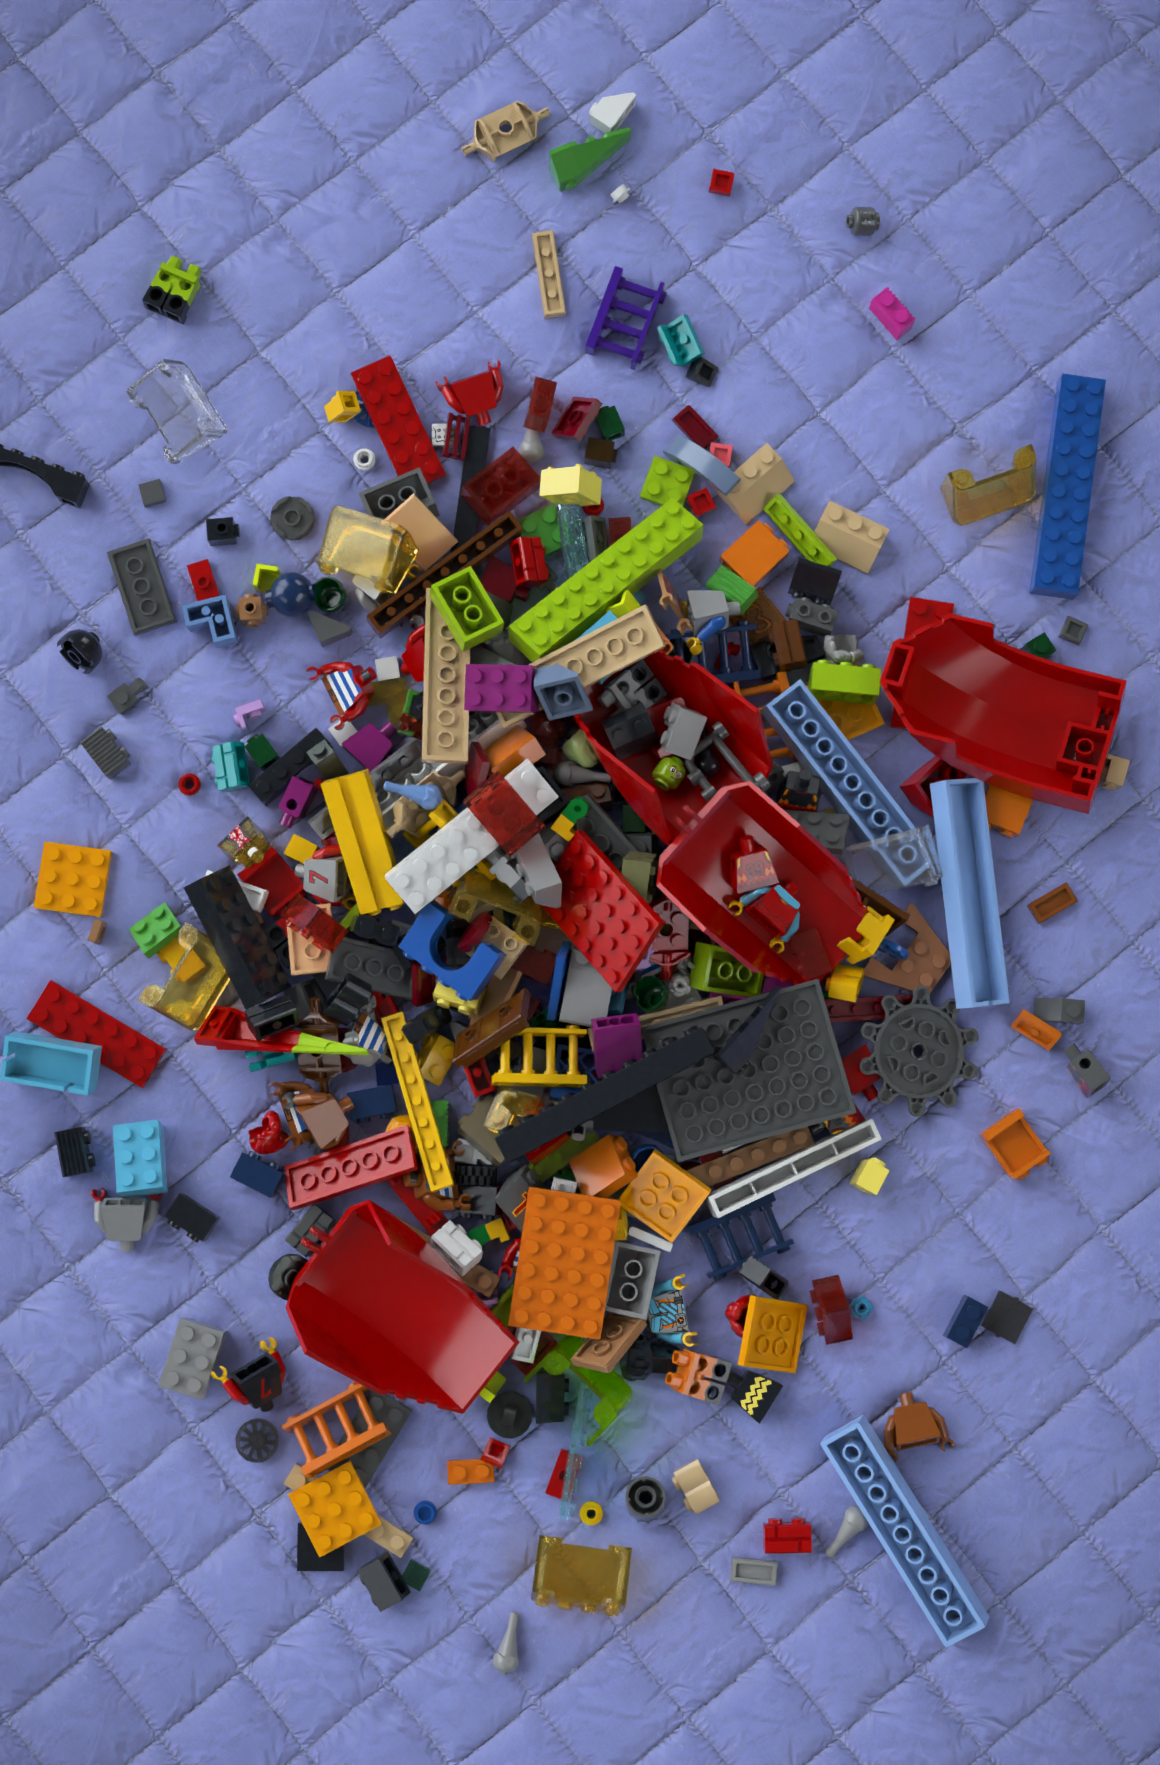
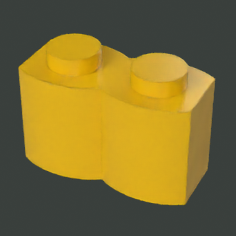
M839 963L826 981L825 991H829L828 997L856 1002L863 984L865 968Z

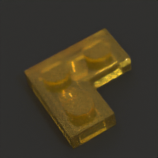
M405 677L370 682L374 689V694L370 697L368 707L387 704L389 722L392 725L400 724L407 697Z
M499 1086L483 1127L498 1133L499 1130L511 1124L514 1115L525 1117L529 1114H534L536 1116L539 1113L543 1099L542 1097L507 1086Z

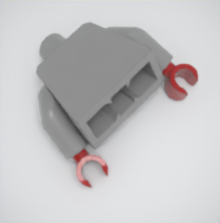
M104 1188L101 1189L102 1195L97 1197V1190L93 1189L91 1196L93 1199H96L94 1203L95 1223L103 1233L107 1234L109 1241H120L121 1251L129 1252L134 1250V1241L141 1240L143 1234L148 1233L156 1221L159 1208L158 1200L163 1197V1193L156 1197L149 1195L151 1201H148V1197L107 1198L108 1193Z

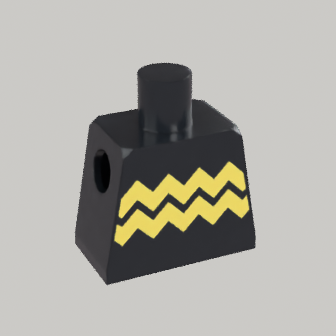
M749 1369L745 1371L742 1377L731 1370L726 1383L734 1388L730 1397L759 1424L783 1387L781 1383Z

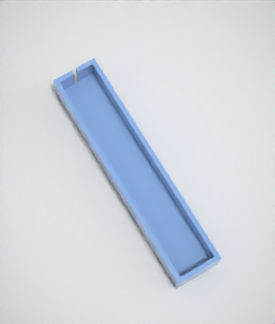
M976 778L943 780L931 783L930 789L956 1009L1010 1003L984 783Z

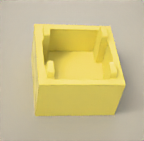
M576 464L575 467L555 469L548 467V469L541 470L540 496L561 508L600 505L602 478L598 477L595 472L584 469L581 464Z

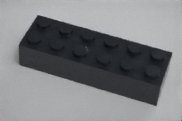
M230 865L184 887L246 1010L292 987Z

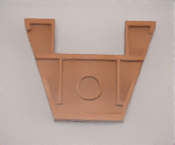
M910 903L905 909L910 916L904 924L915 931L917 935L906 949L909 952L907 960L899 959L893 969L890 970L871 957L864 967V977L888 983L911 992L918 986H925L931 993L951 964L950 953L915 905Z

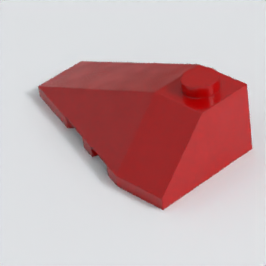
M935 756L915 771L899 787L912 805L934 818L930 784L943 780L965 779L967 774Z

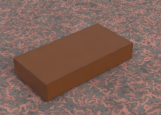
M1066 882L1027 906L1037 923L1040 924L1075 904L1078 900Z

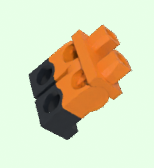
M685 1348L683 1351L675 1350L672 1356V1363L678 1365L676 1373L669 1371L664 1382L677 1392L719 1406L725 1385L714 1380L705 1379L704 1376L727 1383L733 1363L720 1357L706 1355ZM721 1365H723V1373L720 1376H718ZM714 1387H716V1395L713 1398H711Z

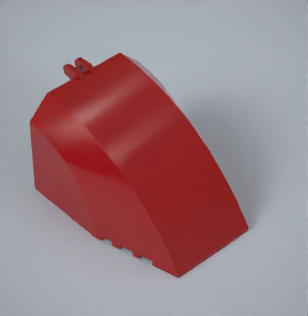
M662 649L643 658L654 674L651 678L656 677L667 692L663 698L652 706L681 697L687 708L707 717L708 734L713 731L711 726L718 721L725 727L729 736L723 742L752 778L759 772L766 779L768 778L773 763L760 712L757 707L697 663L691 662L688 664L684 662L682 657L666 655ZM624 668L612 674L601 685L596 682L586 687L585 691L592 704L593 711L572 716L622 796L642 821L669 846L684 830L673 818L678 816L688 825L694 818L687 815L683 807L687 805L698 814L707 804V801L701 795V792L704 791L699 784L694 786L688 779L687 775L690 772L685 766V758L674 755L684 763L683 767L686 770V776L677 789H669V791L660 789L653 782L652 772L662 758L653 754L651 747L625 759L618 760L601 723L602 720L610 717L617 710V707L612 703L609 707L604 708L597 698L604 692L603 687L626 669ZM711 743L717 757H720L721 769L713 777H705L718 792L721 787L744 782L716 746ZM698 754L694 757V764L698 758Z
M751 781L721 787L698 814L685 805L683 807L684 812L694 819L687 825L682 818L678 816L673 818L684 830L659 856L656 886L706 935L752 972H761L767 977L771 978L773 976L782 982H791L793 985L818 979L821 984L848 955L837 946L838 943L850 937L858 944L864 937L856 929L865 914L869 912L863 905L862 898L854 887L853 879L848 875L847 867ZM743 836H753L755 845L760 844L767 849L779 881L778 884L784 887L788 881H791L799 888L793 896L801 904L799 909V929L788 942L783 943L784 950L781 953L776 952L780 943H776L770 948L769 942L774 937L745 911L746 906L742 907V912L737 916L734 913L739 911L740 907L733 905L729 908V904L732 901H740V897L749 892L737 894L730 886V853L741 849L740 838Z
M371 1200L349 1207L329 1234L312 1226L309 1229L310 1233L323 1242L319 1245L306 1237H303L300 1241L303 1246L314 1252V1254L294 1278L285 1307L304 1354L378 1394L386 1395V1393L395 1395L398 1399L405 1400V1398L416 1400L419 1404L425 1405L427 1402L435 1404L440 1409L464 1414L520 1343L519 1340L437 1251L406 1224Z

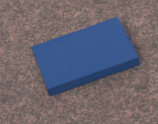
M568 941L562 942L557 954L546 1020L555 1021L562 1004L572 946L571 942Z

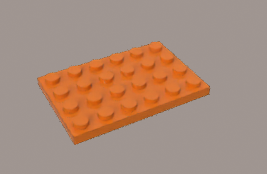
M529 1186L508 1326L600 1340L621 1200Z

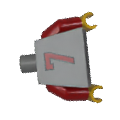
M326 846L314 852L312 857L305 860L304 864H297L295 876L304 878V890L311 893L320 904L331 903V906L337 907L344 905L348 910L355 906V904L347 902L348 900L355 901L356 899L353 893L346 895L347 869L340 846Z

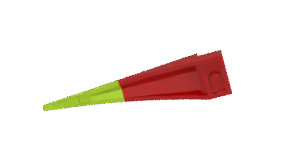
M213 1006L194 1037L197 1045L216 1046L217 1050L369 1055L365 1048L330 1041L292 1029L257 1041L248 1028L245 1012L233 1007Z

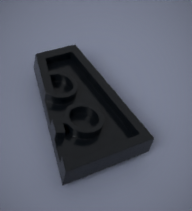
M817 635L801 636L807 664L825 658V653ZM769 638L762 641L749 640L750 653L756 667L761 669L762 680L765 681L776 677V674L781 672L780 666H775L773 653L777 652L776 646H771Z

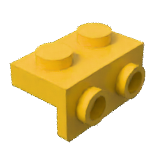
M436 1032L423 1039L417 1058L423 1078L440 1086L453 1062L455 1043Z

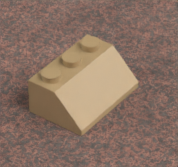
M766 443L734 471L741 481L731 492L725 496L717 490L716 494L747 525L763 511L765 506L777 494H782L795 480L782 458Z
M829 500L814 533L834 554L838 561L868 575L890 529Z

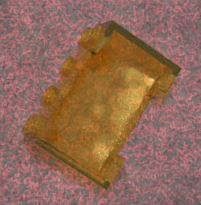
M471 869L457 880L446 907L448 913L468 921L471 919L478 900L516 914L513 922V931L515 932L513 939L531 946H535L538 939L543 914V905L536 904L532 896L520 905H517L512 900L516 894L506 883L495 878L490 880L485 874Z
M539 1535L531 1600L535 1601V1605L548 1607L549 1604H556L558 1608L564 1610H572V1607H577L586 1613H595V1610L604 1611V1614L607 1616H618V1613L624 1611L632 1548L609 1545L608 1550L570 1545L563 1544V1538Z

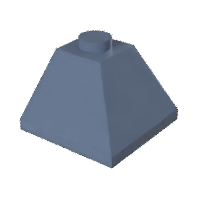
M558 664L535 669L534 689L549 721L593 711L592 704L578 673Z

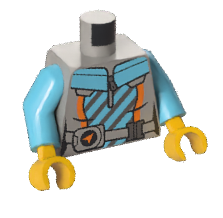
M681 1274L675 1278L662 1281L653 1288L645 1322L650 1323L651 1332L655 1333L657 1338L671 1344H685L690 1347L698 1345V1343L691 1341V1336L698 1335V1333L689 1332L682 1289L688 1287L689 1284L683 1285L680 1279L686 1276Z

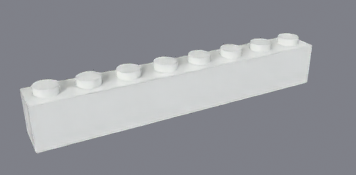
M865 1118L866 1120L836 1135H828L814 1142V1145L782 1157L711 1191L705 1201L712 1216L720 1218L882 1140L873 1119Z

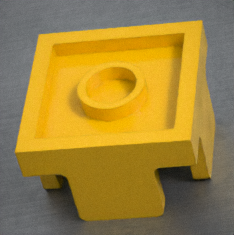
M867 906L866 908L869 913L865 914L856 929L864 937L858 944L848 937L840 941L837 946L848 954L846 960L853 965L874 955L895 919L888 914L881 916L870 906Z

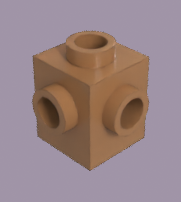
M256 594L244 595V598H238L239 605H235V614L243 626L254 628L266 624L265 616H268L267 603L263 602L261 596L257 597ZM247 608H254L250 612L247 611Z

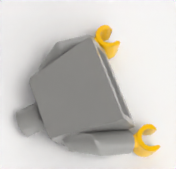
M393 554L379 555L376 558L366 557L362 565L354 562L349 572L355 576L352 583L357 587L355 593L360 604L371 613L393 596L406 574L409 579L416 580L417 576L411 574L410 570L414 569L420 572V568L416 564L407 565L406 561Z

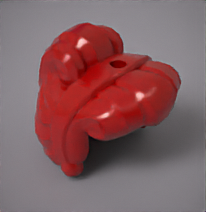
M273 1110L268 1111L262 1118L263 1126L255 1127L253 1130L248 1131L250 1135L249 1144L258 1154L276 1153L289 1143V1140L284 1142L289 1135L282 1131L280 1117Z
M750 1295L742 1296L736 1302H731L725 1310V1316L730 1322L731 1329L741 1338L743 1337Z

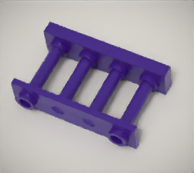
M615 266L586 342L585 353L594 356L596 349L608 350L632 359L630 369L635 370L637 363H642L645 354L642 349L658 305H663L667 294L664 291L665 283L660 282L657 291L627 281L623 277V268ZM618 289H626L654 299L650 311L618 300V297H616ZM616 308L645 318L646 322L643 330L611 320V317H608L610 310H615ZM609 328L638 338L639 341L636 349L632 350L603 340L604 337H601L603 329L607 330Z

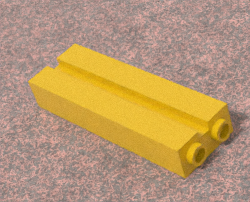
M366 769L321 783V788L360 915L367 913L368 916H374L381 913V909L385 907L389 908L390 911L403 907L404 900L385 879V874L395 867L397 862L390 839L385 833L387 829L369 770Z

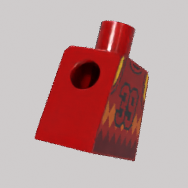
M753 836L741 837V849L730 853L731 888L739 894L779 883L767 849L760 844L755 845Z

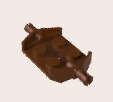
M320 997L310 998L312 1011L308 1016L299 1020L300 1025L295 1026V1030L339 1042L338 1025L341 1023L323 1014L320 1007ZM297 1053L299 1073L305 1078L319 1083L320 1092L329 1094V1080L346 1069L345 1067L342 1068L341 1054Z

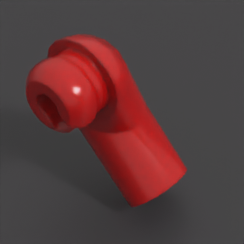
M734 642L727 643L729 656L730 654L738 656L741 646L734 644ZM718 654L714 666L718 670L721 668L720 654Z

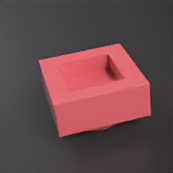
M711 442L709 453L730 468L733 445Z

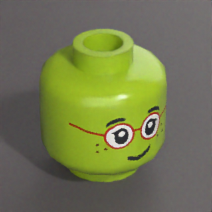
M675 756L672 758H662L652 772L655 785L664 791L677 789L686 776V770L683 767L684 763Z

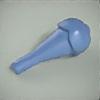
M389 781L384 783V790L401 794L421 805L426 810L435 809L443 800L440 788L434 784L400 785Z

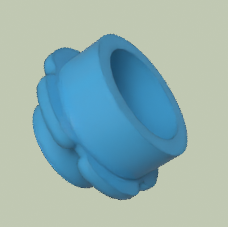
M864 1296L853 1299L850 1304L851 1314L855 1318L866 1319L873 1310L872 1303H869V1299Z

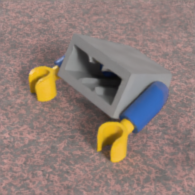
M706 589L687 591V602L682 601L686 618L690 619L694 627L693 634L694 636L697 635V638L691 637L687 640L690 652L693 655H698L702 651L701 642H706L717 631L726 629L729 625V616L740 615L739 601L726 602L723 591Z

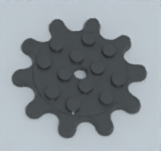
M918 986L914 989L912 1001L908 1005L900 1004L893 995L884 996L881 1001L885 1012L884 1022L879 1025L867 1022L862 1025L860 1030L861 1035L873 1043L874 1050L871 1056L860 1061L859 1069L865 1075L876 1073L881 1076L882 1087L877 1095L878 1100L882 1104H890L897 1096L902 1095L907 1098L909 1112L915 1117L924 1114L926 1101L931 1097L938 1098L945 1107L954 1106L957 1102V1096L953 1091L954 1081L960 1077L971 1080L977 1075V1067L973 1063L968 1062L964 1057L966 1047L978 1041L979 1035L977 1030L974 1028H959L955 1023V1018L960 1009H956L955 999L950 998L941 1007H935L930 1002V992L925 986ZM916 1045H920L923 1049L922 1055L916 1058L914 1050H912Z

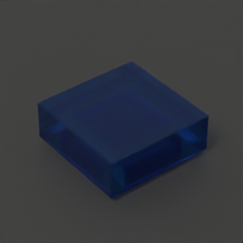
M393 1061L388 1065L384 1062L375 1063L377 1086L400 1084Z

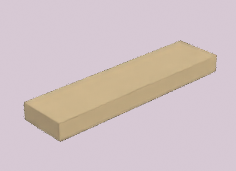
M554 231L532 233L544 319L566 316Z

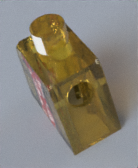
M248 816L217 845L233 862L246 869L254 863L261 862L264 858V853L270 847L263 831Z

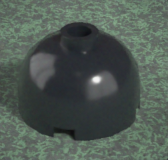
M81 629L72 630L57 642V647L59 645L62 647V650L59 652L64 659L77 670L79 666L85 669L83 672L85 674H90L97 667L103 655L102 647L99 643L100 639L93 632Z

